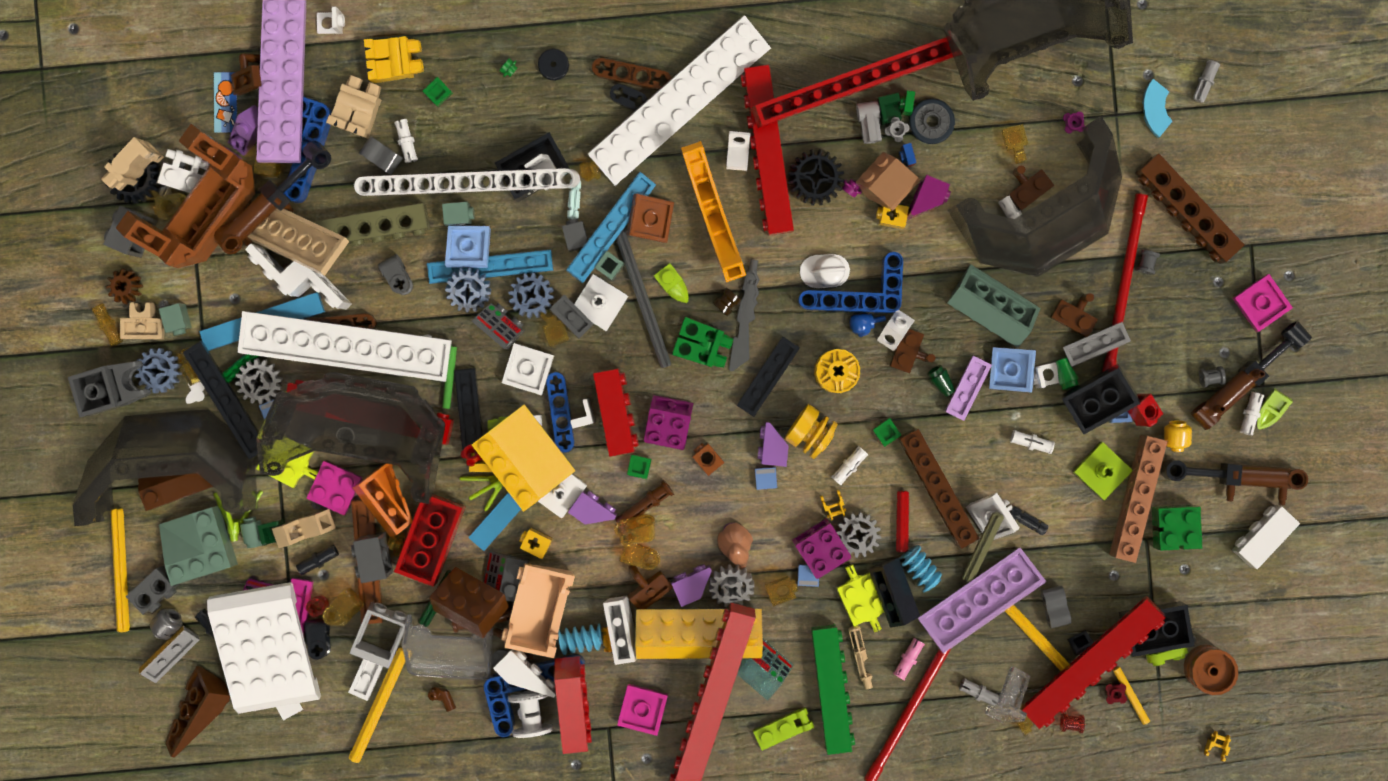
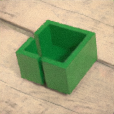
M1200 506L1151 507L1152 525L1159 528L1163 527V531L1152 529L1153 548L1160 551L1179 550V548L1183 550L1203 549Z

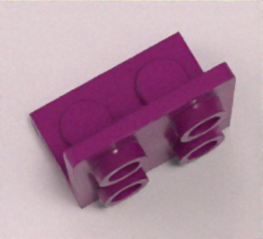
M653 395L644 442L684 450L694 403Z
M827 518L792 539L816 579L821 578L851 559L850 553Z

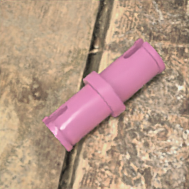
M913 638L905 654L902 653V659L893 674L905 681L913 664L916 665V659L925 644Z

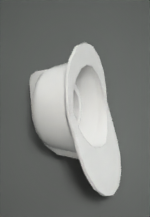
M836 254L810 256L804 260L800 267L801 279L812 288L841 286L846 282L850 273L848 262L845 258Z

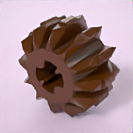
M121 269L120 272L114 271V278H107L111 282L110 285L105 286L106 289H111L108 296L114 297V301L117 303L121 301L123 304H128L129 300L135 302V295H142L138 291L139 288L144 287L143 284H138L141 277L135 276V271Z

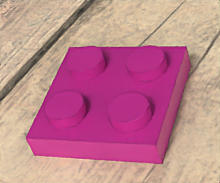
M1266 274L1232 298L1255 332H1260L1293 308L1270 274Z
M325 460L306 499L345 516L356 494L352 487L359 483L363 477Z
M628 684L617 726L657 736L668 694Z

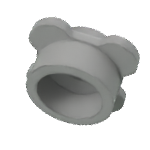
M898 117L892 118L890 126L885 128V134L892 136L896 142H901L903 135L909 131V125L900 121Z

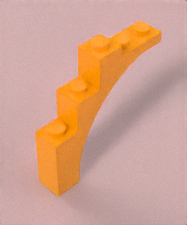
M699 141L682 147L681 150L690 182L726 282L746 276L743 262L713 181L702 142Z

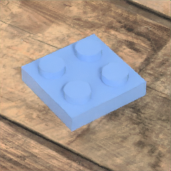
M448 226L445 266L449 268H488L490 226Z
M993 347L989 389L1032 392L1036 351Z

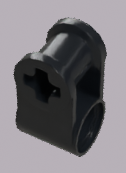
M328 618L306 620L305 634L307 637L308 655L314 660L322 659L331 651ZM316 647L323 648V651H316Z

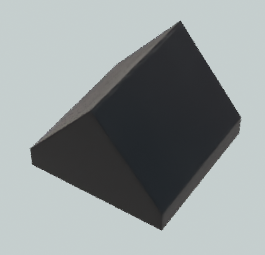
M1086 630L1067 639L1075 656L1080 655L1094 643Z

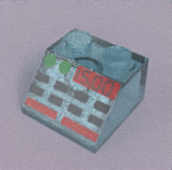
M763 639L762 658H744L737 675L768 701L782 685L794 664Z

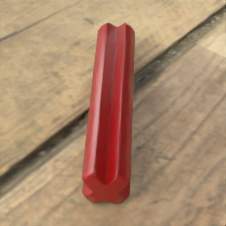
M898 491L896 551L908 552L909 492Z

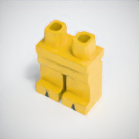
M406 36L380 40L364 39L366 59L369 60L366 61L368 80L372 83L414 78V74L424 72L423 61L421 59L412 60V53L422 52L419 40L408 39Z

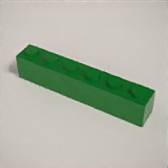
M836 624L811 627L827 755L852 752L855 738L854 733H850L849 725H853L851 712H847V704H850L849 692H845L844 684L848 683L847 673L842 671V663H845L844 650H840L839 642H843L842 632L837 630Z

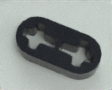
M616 84L610 90V97L614 103L634 112L641 105L635 107V102L631 101V98L638 100L641 97L643 103L647 101L645 94L623 84ZM622 89L623 94L628 97L627 99L624 97L616 99L614 92Z

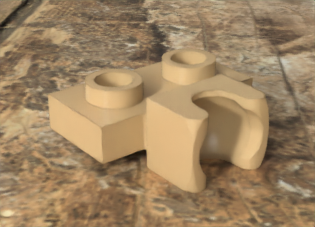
M131 302L129 305L130 318H120V339L164 340L165 330L162 319L156 318V305L154 303H146L145 309L142 312L139 303Z

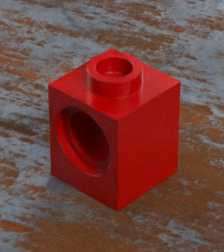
M1137 394L1140 399V405L1130 409L1128 413L1136 426L1151 427L1158 422L1157 419L1163 415V412L1152 394Z

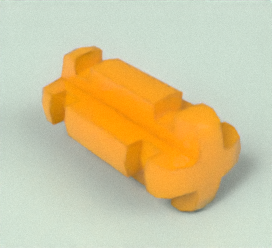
M603 627L601 631L603 632L604 651L612 652L608 627Z

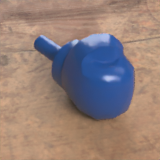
M872 314L854 315L850 318V328L853 333L863 337L868 335L870 330L874 328V323L886 321L885 316L873 318Z

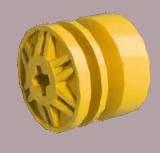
M834 349L827 351L817 359L814 365L815 380L822 389L828 392L843 393L849 391L860 378L859 362L852 353L846 350ZM841 366L843 374L834 376L835 371L833 367Z
M807 404L789 429L784 440L795 447L804 441L805 445L802 452L806 453L813 447L809 457L815 459L831 442L838 423L832 421L826 427L829 417L825 416L818 422L817 418L820 411Z

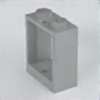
M371 602L350 654L389 669L410 617H407L401 611L387 609L381 603L374 604ZM371 615L401 626L391 651L362 641Z

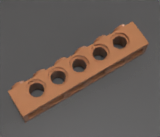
M1140 435L1132 465L1133 471L1129 476L1109 553L1110 556L1136 563L1168 441Z

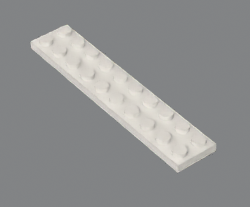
M742 16L587 154L614 185H617L744 72V68H749L771 47L746 16Z
M242 311L238 353L446 382L452 340Z

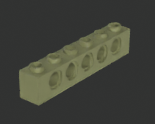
M424 203L313 222L341 235L343 228L348 227L350 233L346 239L349 241L348 244L351 243L352 246L364 245V241L372 240V243L385 241L384 238L391 236L393 239L405 238V234L413 233V236L426 234L425 231L431 230L427 205ZM405 217L411 218V224L408 227H403L402 220ZM389 220L391 223L390 229L383 231L382 223ZM364 224L370 225V231L367 234H362L361 232Z

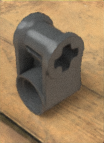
M397 254L378 264L382 275L393 292L407 295L412 291L413 282ZM400 281L405 282L403 289L398 288L401 285Z

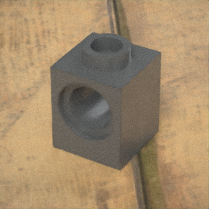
M578 219L566 221V225L562 226L568 251L573 252L582 249L588 241L583 221L578 222Z

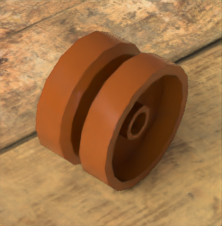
M1200 645L1193 648L1187 654L1184 661V674L1187 680L1197 689L1210 695H1222L1230 691L1236 684L1239 676L1235 659L1227 652L1212 645Z

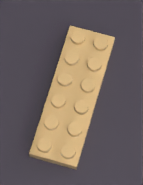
M276 209L248 236L253 242L323 276L327 274L349 243L344 236L285 209L281 211Z

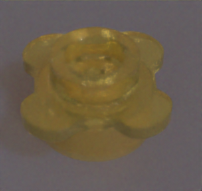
M593 160L587 163L585 161L581 162L580 174L585 181L589 182L594 178L597 180L601 178V172Z
M403 533L392 536L388 541V548L393 551L395 557L401 554L404 546L405 535Z

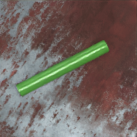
M452 346L442 408L450 409L457 353V347Z

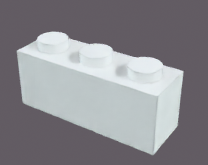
M1274 505L1268 507L1264 511V516L1261 520L1254 522L1250 526V531L1246 536L1240 537L1235 542V547L1232 551L1249 567L1258 569L1299 526L1300 523L1282 506Z
M628 596L609 598L603 603L614 663L617 665L635 662L637 660L635 648L636 634Z

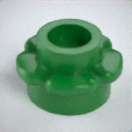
M508 58L499 70L503 77L506 75L511 77L518 68L515 66L516 60L513 61Z

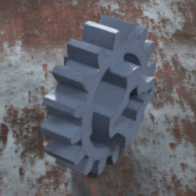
M468 267L467 272H464L463 268H460L459 274L453 272L452 278H448V285L445 288V291L449 292L446 298L452 299L451 306L457 304L458 310L460 311L463 307L466 313L469 312L470 308L476 312L478 305L484 308V301L488 302L490 298L488 295L491 294V288H488L490 281H484L486 274L480 276L478 275L479 269L472 272L471 267ZM467 284H469V288H470V294H469V296H468V292H467Z
M525 273L523 280L517 277L518 284H511L514 291L508 293L513 297L509 302L516 304L513 307L514 311L520 309L519 315L523 316L527 313L529 319H531L532 314L539 318V312L541 311L546 314L545 308L552 307L549 300H554V296L550 295L554 289L552 287L547 288L550 282L548 280L543 282L544 277L542 275L537 279L535 273H532L531 277H528ZM532 283L530 286L524 287L525 284ZM541 287L544 288L545 298L540 294ZM534 292L536 297L529 299L528 293L532 294ZM518 294L522 295V304L519 303ZM534 305H540L537 308L531 309V307Z
M158 348L157 351L156 349H150L149 353L143 352L144 359H137V361H142L143 366L138 369L139 374L135 375V378H141L138 384L146 385L145 389H152L153 393H159V391L166 393L167 388L174 389L172 383H179L180 381L176 377L177 375H182V372L177 369L182 365L175 363L178 357H171L172 352L166 351L164 353L162 348ZM152 369H160L165 371V373H158Z

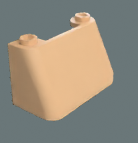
M524 563L523 567L519 566L516 578L520 580L508 628L503 629L501 637L505 648L550 658L555 657L558 631L567 595L570 592L568 587L573 585L575 578L572 571Z

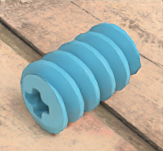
M916 545L910 548L908 552H905L899 559H905L902 566L910 565L907 570L908 573L915 572L912 577L913 580L920 578L917 585H925L922 590L924 593L941 581L942 573L940 571L935 572L937 567L930 565L931 559H925L926 553L920 552L921 546Z
M600 623L597 626V630H594L593 626L590 625L588 631H586L584 626H581L580 632L577 631L576 627H573L572 633L569 632L568 628H565L564 634H561L560 630L558 631L559 645L563 655L567 654L568 648L574 654L576 647L580 653L584 651V647H586L588 652H591L593 645L599 651L601 644H603Z

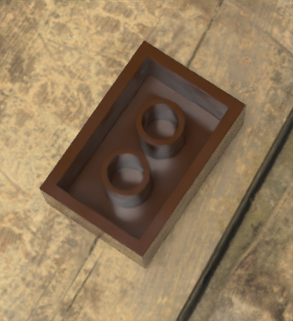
M457 567L449 573L429 597L435 612L481 638L486 636L509 608L504 593Z

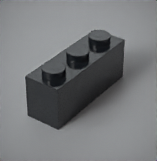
M899 558L885 560L868 569L890 628L905 626L920 617Z

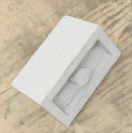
M589 398L583 399L586 416L570 420L572 429L595 423Z

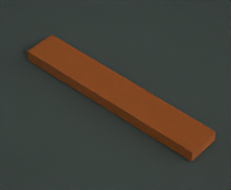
M352 500L355 541L360 536L375 534L376 526L375 517L362 500ZM358 578L361 624L371 602L382 604L380 580L361 583L360 578ZM371 615L368 624L383 623V619Z

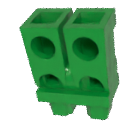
M685 317L679 335L698 342L694 343L678 337L672 355L709 367L724 368L727 357L717 354L719 346L730 349L734 339L725 335L724 331Z

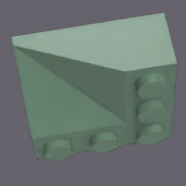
M219 506L159 524L164 565L171 586L238 565Z

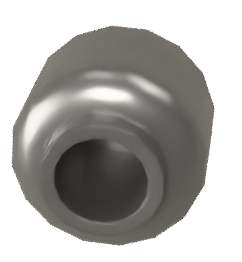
M174 609L160 610L150 622L153 635L158 639L169 640L182 627L181 615Z

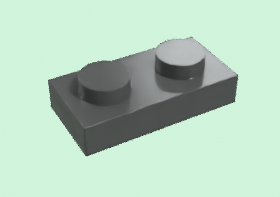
M565 295L549 309L578 339L593 325Z

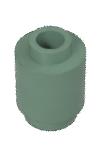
M256 516L243 519L244 523L240 524L244 544H246L247 548L262 546L257 527L262 524L261 520H256Z

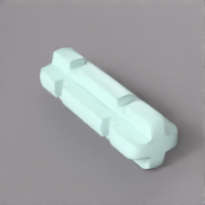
M581 181L569 191V210L567 211V218L569 220L579 219L578 209L581 193L579 189H581Z

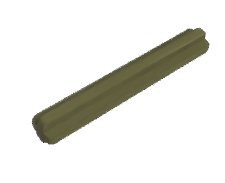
M997 511L991 514L962 575V579L967 583L975 579L1004 519V516Z

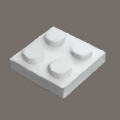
M514 343L502 383L542 395L554 355Z

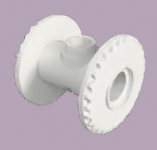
M529 690L518 692L508 697V702L520 704L518 716L522 720V727L512 731L514 737H535L547 734L553 730L552 724L541 723L539 700L548 697L547 695Z

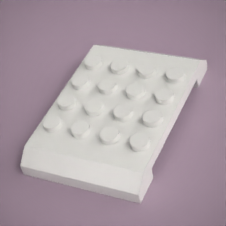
M292 582L215 595L207 599L209 620L233 708L238 714L319 700L321 697L317 677L313 676L295 605L297 599Z

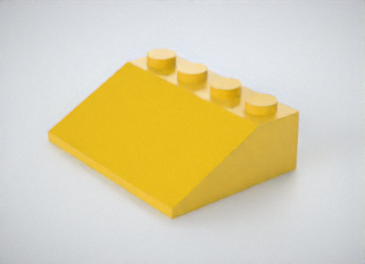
M525 404L472 444L523 512L576 471Z

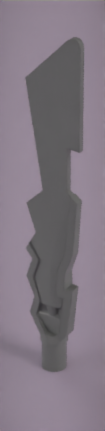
M750 259L749 270L745 276L742 288L744 296L741 300L737 321L740 323L738 338H733L730 371H734L749 360V323L755 319L753 309L758 303L756 298L759 294L757 288L759 282L757 275L758 260Z

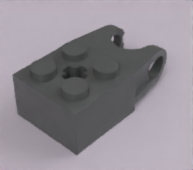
M142 361L102 366L68 377L79 418L130 405L150 395V389H138L132 381L133 373L143 366Z

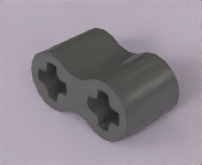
M369 136L359 151V154L390 175L393 174L403 159L371 136Z
M1057 586L1041 590V598L1049 628L1071 624V616L1064 588Z

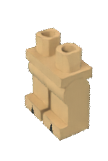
M351 75L346 85H341V91L326 123L368 139L382 101L379 99L381 87L369 82L366 92H362L359 89L363 80Z
M133 137L113 159L112 163L108 162L104 166L108 172L101 180L112 189L115 187L121 191L127 184L134 186L138 182L136 178H140L143 175L144 169L152 161L159 163L164 156L150 142Z

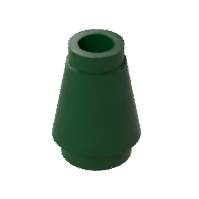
M942 365L932 368L927 373L929 376L928 380L945 397L955 392L949 374Z

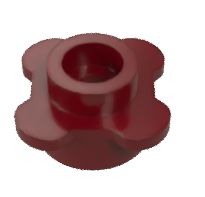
M1125 684L1106 685L1105 690L1108 696L1106 701L1108 704H1113L1114 702L1126 703Z

